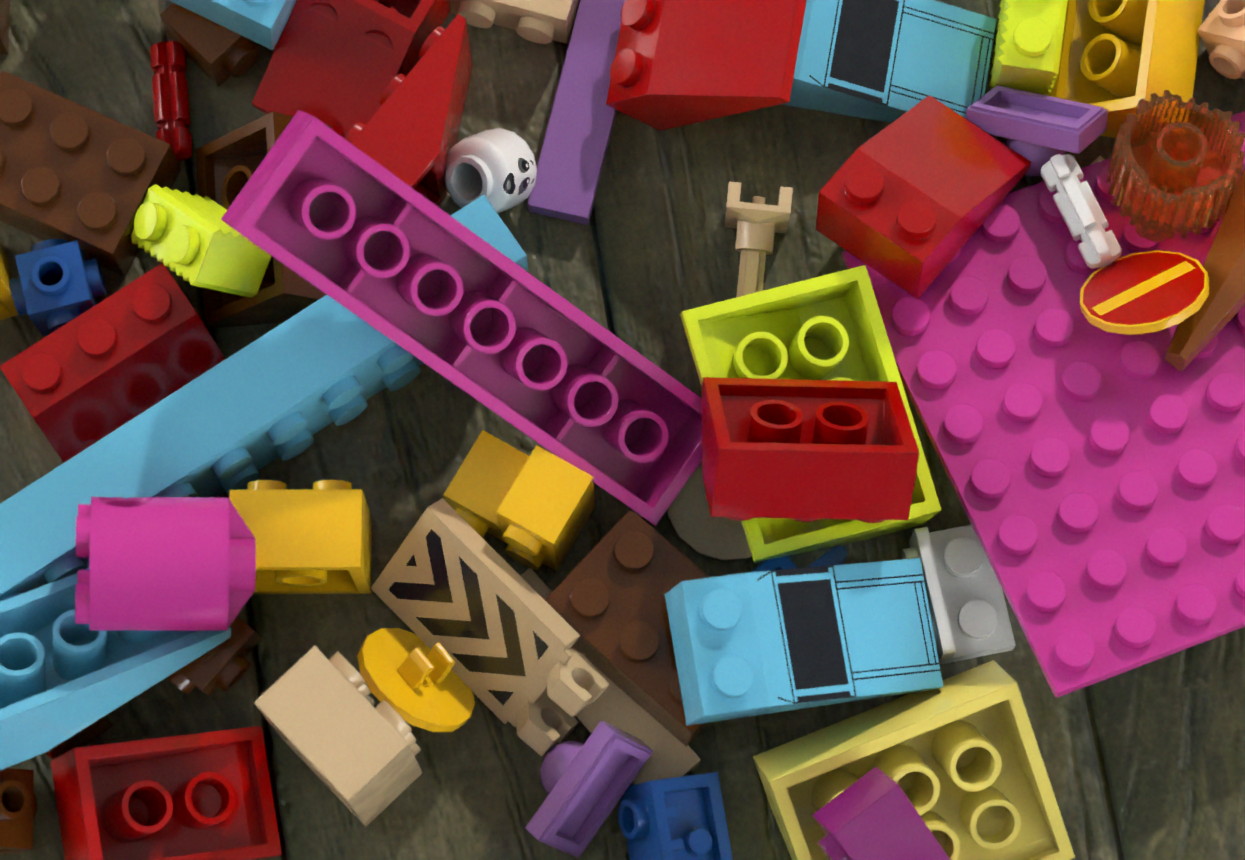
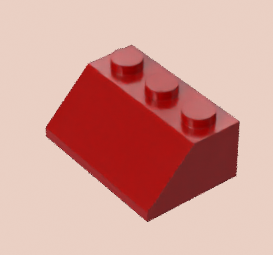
M161 263L0 365V369L64 463L225 360V357L168 269Z
M703 377V483L711 517H727L737 521H746L753 518H792L801 522H812L818 519H857L866 523H879L884 520H909L920 453L897 382Z

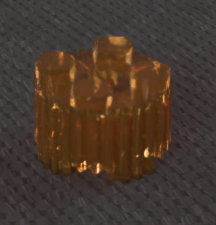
M1164 90L1162 97H1159L1156 93L1151 94L1149 102L1143 98L1140 99L1136 113H1130L1127 116L1126 123L1121 124L1107 169L1106 183H1109L1108 195H1114L1112 204L1113 206H1121L1119 214L1122 217L1128 215L1131 217L1129 224L1135 225V230L1140 237L1160 242L1167 238L1173 239L1175 233H1180L1182 238H1187L1189 231L1194 232L1196 235L1201 234L1203 226L1210 229L1214 221H1220L1224 217L1244 166L1242 162L1245 156L1244 152L1240 151L1245 134L1238 132L1240 128L1239 121L1231 122L1233 115L1231 111L1223 112L1216 108L1213 111H1209L1208 103L1206 102L1200 106L1196 105L1194 98H1190L1188 102H1183L1181 96L1172 95L1169 90Z

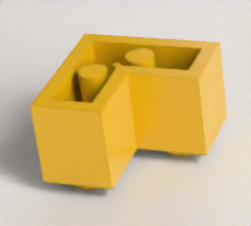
M484 430L481 431L443 494L444 500L482 538L488 532L508 544L505 552L509 556L534 570H539L542 563L555 571L559 569L595 508L593 476L538 445L535 446L529 456Z

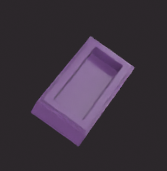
M996 85L966 109V119L990 135L1007 138L1006 146L1031 161L1030 169L1025 173L1029 177H1042L1041 167L1050 161L1051 157L1057 154L1065 155L1066 151L1079 154L1107 130L1108 110L1103 109V107Z
M602 720L585 743L569 740L556 744L545 754L540 768V781L548 796L530 820L526 829L538 841L578 858L649 759L653 750L641 739Z

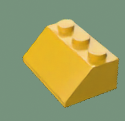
M1068 0L1059 73L1052 93L1047 94V96L1107 109V130L1100 136L1141 141L1188 133L1200 35L1197 30L1202 25L1205 0Z

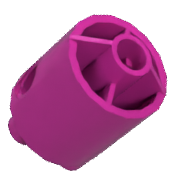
M91 497V504H78V516H76V557H89V570H78L75 592V624H89L90 631H227L255 591V537L229 498Z

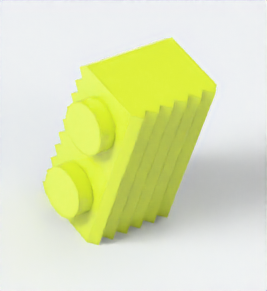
M1001 0L999 6L1001 9L998 15L999 22L996 28L998 30L995 38L996 44L993 51L995 54L992 61V77L989 83L991 89L999 85L1042 95L1052 93L1059 73L1068 0Z
M154 184L148 188L143 204L135 214L134 229L131 234L132 243L138 244V248H142L146 253H150L151 257L157 258V262H162L165 267H170V271L176 272L177 276L183 277V280L189 281L192 286L252 298L258 293L271 259L270 254L222 221L221 218L227 209L207 196L202 198L198 194L191 195L187 191L182 193L177 189L172 191L166 186L161 188Z

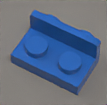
M718 772L643 782L629 786L620 798L621 804L618 810V821L620 829L627 839L630 860H733Z

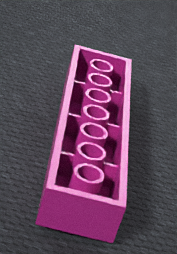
M301 110L297 111L221 218L222 221L548 451L593 476L595 484L655 526L703 460L702 398L314 116Z

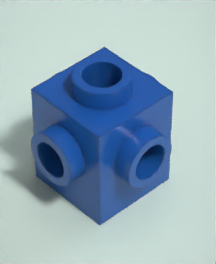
M65 239L41 241L31 247V252L15 256L19 277L10 279V288L19 316L28 314L42 336L51 334L98 304L99 296L107 295L106 284L98 258L88 260L77 240L68 242Z

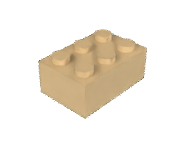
M314 646L254 703L281 739L366 827L423 773L415 758V755L421 749L415 743L416 738L410 732L412 730L411 727L385 700L376 708L373 707L377 703L369 695L371 691L364 684V678L338 651L328 660Z

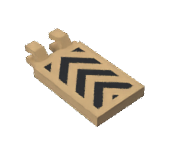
M443 498L426 508L370 588L430 649L440 642L456 662L451 670L504 724L510 722L514 727H517V736L541 757L556 742L560 743L567 738L579 723L574 716L580 713L587 703L592 704L610 684L584 654L571 648L580 635Z

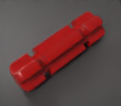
M177 41L157 42L150 48L151 68L155 74L152 76L154 116L157 129H159L156 131V138L170 144L177 161L189 159L192 155V140L188 129L190 126L188 85L184 74L186 72L185 51L183 46Z

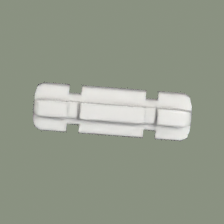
M1071 154L1054 155L1050 158V161L1041 167V175L1049 191H1057V194L1053 195V199L1075 242L1081 239L1082 243L1078 244V249L1086 265L1093 269L1112 264L1113 261L1121 256L1122 248L1113 231H1105L1109 223L1088 182H1080L1084 174L1076 158Z

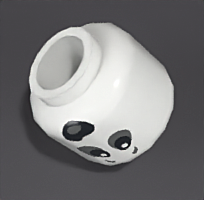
M496 128L463 138L454 145L447 156L444 178L447 191L460 208H463L484 194L498 214L517 206L529 197L536 184L537 167L534 154L525 140L515 132Z

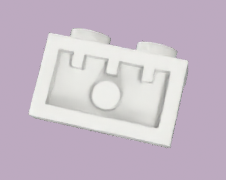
M972 525L930 533L928 527L914 529L909 540L910 548L902 549V559L920 558L939 664L1013 650L1016 645L1003 589Z

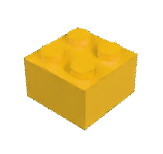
M255 480L247 483V490L229 491L230 501L254 535L256 541V576L253 594H372L370 588L372 587L373 517L362 489H352V483L343 480H320L313 483V489L287 490V484L281 481Z

